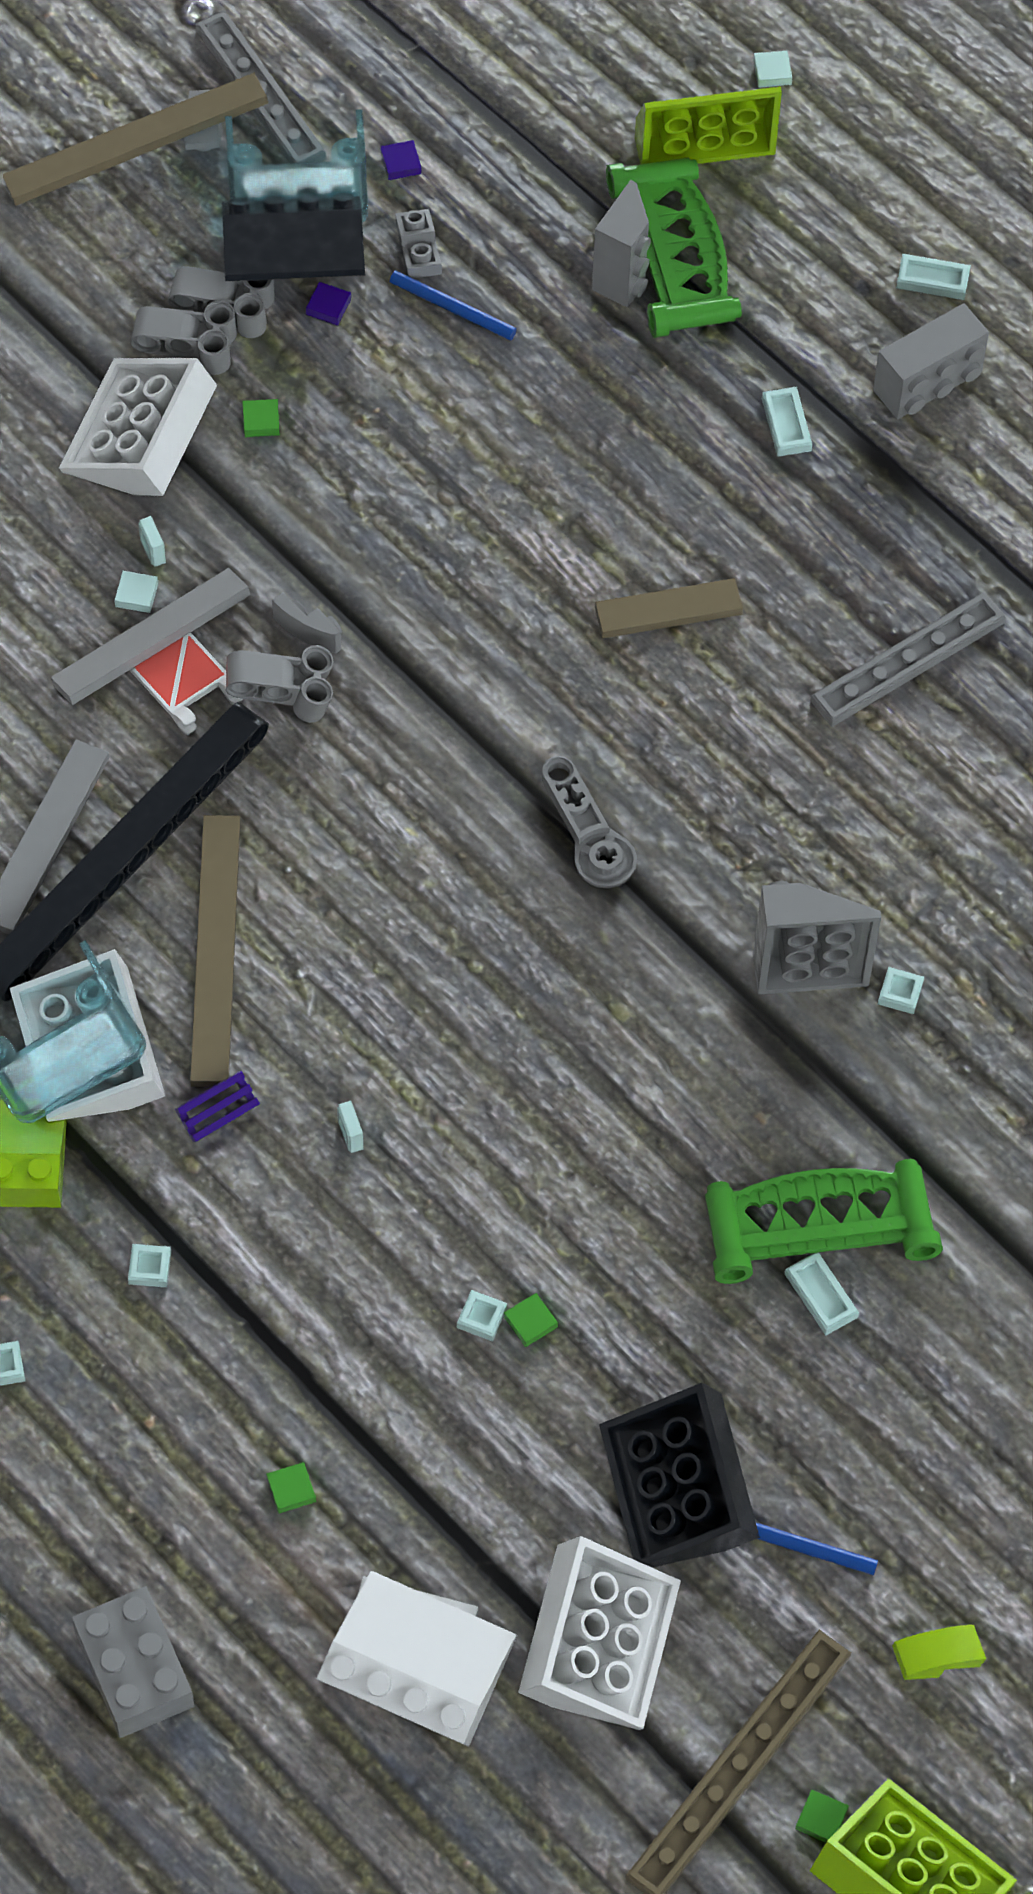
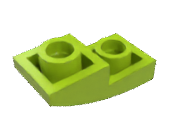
M974 1624L927 1631L897 1640L892 1644L904 1680L939 1678L945 1669L980 1667L986 1660Z

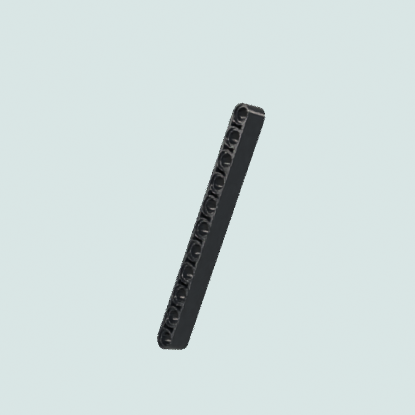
M240 702L233 704L0 943V998L2 1000H11L10 988L30 981L254 750L265 737L269 727L268 722Z

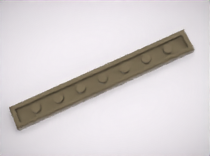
M254 72L4 173L2 176L13 202L17 206L268 104L267 95Z
M203 815L191 1087H213L228 1078L230 1072L240 816Z
M820 1629L816 1632L626 1874L627 1881L644 1894H666L849 1660L851 1657L850 1651Z

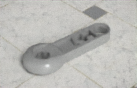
M555 756L546 760L542 769V781L575 841V863L579 875L585 882L598 888L608 889L622 885L635 872L637 864L635 848L627 839L609 828L570 759L563 756ZM560 768L566 770L569 776L562 781H555L548 774L553 769ZM571 789L574 801L580 802V806L575 807L573 803L568 804V790ZM605 855L608 859L612 858V863L607 864L605 860H600V856Z

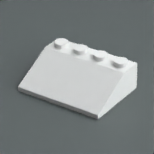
M114 358L59 469L63 473L132 495L163 496L217 384L197 358Z
M115 949L10 988L48 1122L129 1110L165 1097L128 968Z
M582 1536L557 1545L518 1693L553 1708L637 1730L643 1729L681 1580Z
M370 1571L331 1644L317 1679L469 1747L517 1634Z

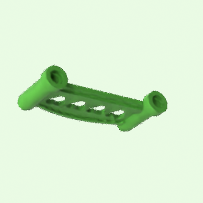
M688 157L625 167L622 163L609 164L606 167V182L610 197L612 199L618 198L630 180L636 182L649 220L648 238L651 239V243L647 250V258L650 260L648 266L659 302L649 303L647 307L648 324L653 338L668 336L670 331L734 322L736 318H741L742 316L739 298H732L731 295L728 296L727 258L718 224L705 198L693 183V180H698L699 178L696 159L690 160ZM677 191L682 195L680 202L684 204L685 209L678 211L657 204V202L669 192ZM684 218L690 222L688 229L693 232L694 236L684 238L665 230L678 219ZM687 246H694L699 250L697 257L702 261V264L693 266L673 258ZM695 274H703L707 277L705 285L711 289V292L702 294L682 287V285Z
M904 1159L897 1162L894 1172L855 1168H827L781 1175L750 1185L739 1191H733L729 1183L724 1181L714 1182L707 1186L705 1198L716 1259L713 1261L715 1280L719 1283L734 1284L750 1278L753 1274L752 1260L901 1242L903 1243L905 1257L912 1261L932 1259L943 1251L940 1233L934 1230L922 1169L914 1159ZM883 1190L890 1195L881 1218H877L858 1199L861 1193L868 1192L874 1195L875 1192ZM840 1195H847L852 1199L853 1202L843 1223H839L822 1206L820 1201L824 1197L837 1199ZM805 1199L811 1200L814 1203L815 1207L805 1227H801L783 1209L784 1203L792 1201L798 1204ZM765 1204H772L776 1207L777 1212L767 1232H764L745 1213L747 1207L756 1206L761 1208Z

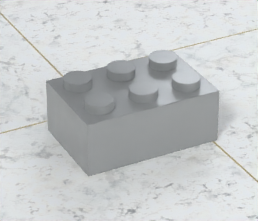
M965 303L957 306L879 350L873 391L897 420L907 414L917 413L926 403L935 398L945 397L954 387L965 381L971 382L981 374L989 331Z
M147 1586L72 1617L75 1635L119 1738L194 1708L192 1690Z

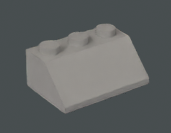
M632 180L628 182L595 228L592 276L593 291L627 308L635 297L640 298L647 287L648 279L645 278L650 261L647 258V250L651 243V239L648 238L649 220L637 183Z

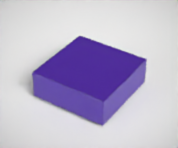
M414 140L380 146V154L388 181L422 174V167Z
M319 281L306 307V315L338 326L351 301V292Z

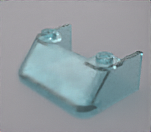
M362 109L356 110V138H344L337 141L331 149L330 162L263 165L261 151L256 146L247 143L234 144L232 116H225L230 199L244 197L253 201L264 200V198L269 196L298 199L306 194L325 198L333 197L338 193H349L353 196H360L362 224L366 221L368 217V193Z
M86 940L79 945L95 974L82 981L76 990V1002L82 1013L18 1052L7 1038L0 1036V1097L12 1115L20 1122L32 1123L41 1119L134 1063L145 1052L146 1040L103 963Z

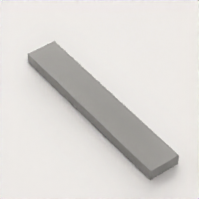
M224 10L196 23V32L231 81L255 72L267 95L268 104L252 111L296 173L326 159V151L226 11Z
M227 568L51 677L53 686L74 705L250 596L249 587L230 568Z
M984 591L812 694L810 702L828 724L833 727L1005 624L1006 616Z
M77 739L74 741L0 878L1 932L10 934L22 922L109 760L108 751Z

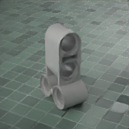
M183 266L176 271L168 303L173 309L204 313L206 306L211 302L226 301L235 310L237 332L246 338H256L261 336L267 328L265 309L269 308L275 301L274 280L225 281L224 272Z
M222 300L211 302L206 306L204 313L151 306L141 307L137 310L130 343L136 350L144 353L200 359V363L209 374L219 375L226 372L231 365L229 344L237 337L235 310L230 303Z
M319 645L307 647L303 651L301 658L245 650L234 651L227 656L226 692L232 697L293 705L294 713L302 721L308 723L317 722L324 716L333 696L332 686L326 681L333 666V656L329 650ZM308 697L314 698V699L317 700L318 702L312 701V700L309 699Z

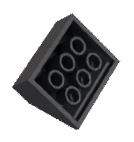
M338 193L333 197L319 198L316 195L306 194L298 199L269 196L264 198V200L253 201L244 197H236L230 199L229 202H222L225 281L365 275L360 196Z
M699 1383L599 1424L634 1560L653 1568L724 1552L760 1538L720 1392L704 1383Z

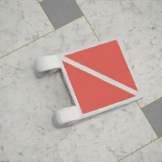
M191 632L130 669V672L169 713L184 735H190L197 730V725L194 723L196 721L195 715L187 707L215 688L219 687L232 705L243 700L228 695L226 692V670Z

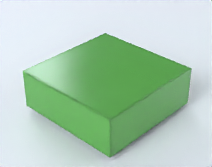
M278 399L243 401L245 437L280 435Z
M537 1293L504 1312L505 1320L525 1347L558 1328L557 1320Z
M304 1462L267 1473V1481L278 1514L316 1502V1496Z
M811 1789L795 1830L826 1843L841 1827L849 1805Z

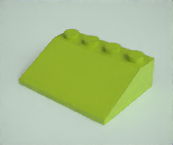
M781 86L644 103L636 116L635 143L640 164L687 157L690 160L696 159L697 164L775 155L782 96Z
M0 1100V1207L61 1208L67 1119L48 1122L41 1100Z
M889 1778L827 1840L809 1870L837 1894H1007L1017 1882L1013 1876Z

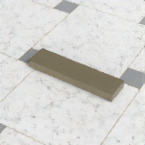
M732 578L595 602V611L603 639L742 615L743 606L736 580Z

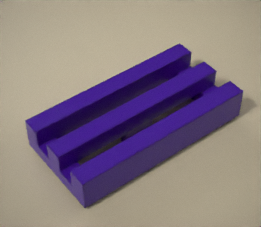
M238 1071L175 1109L193 1142L199 1141L260 1104L257 1097H254L252 1088L246 1083L242 1071ZM237 1083L239 1090L195 1116L188 1117L186 1112ZM244 1096L246 1099L245 1103L196 1131L194 1125Z

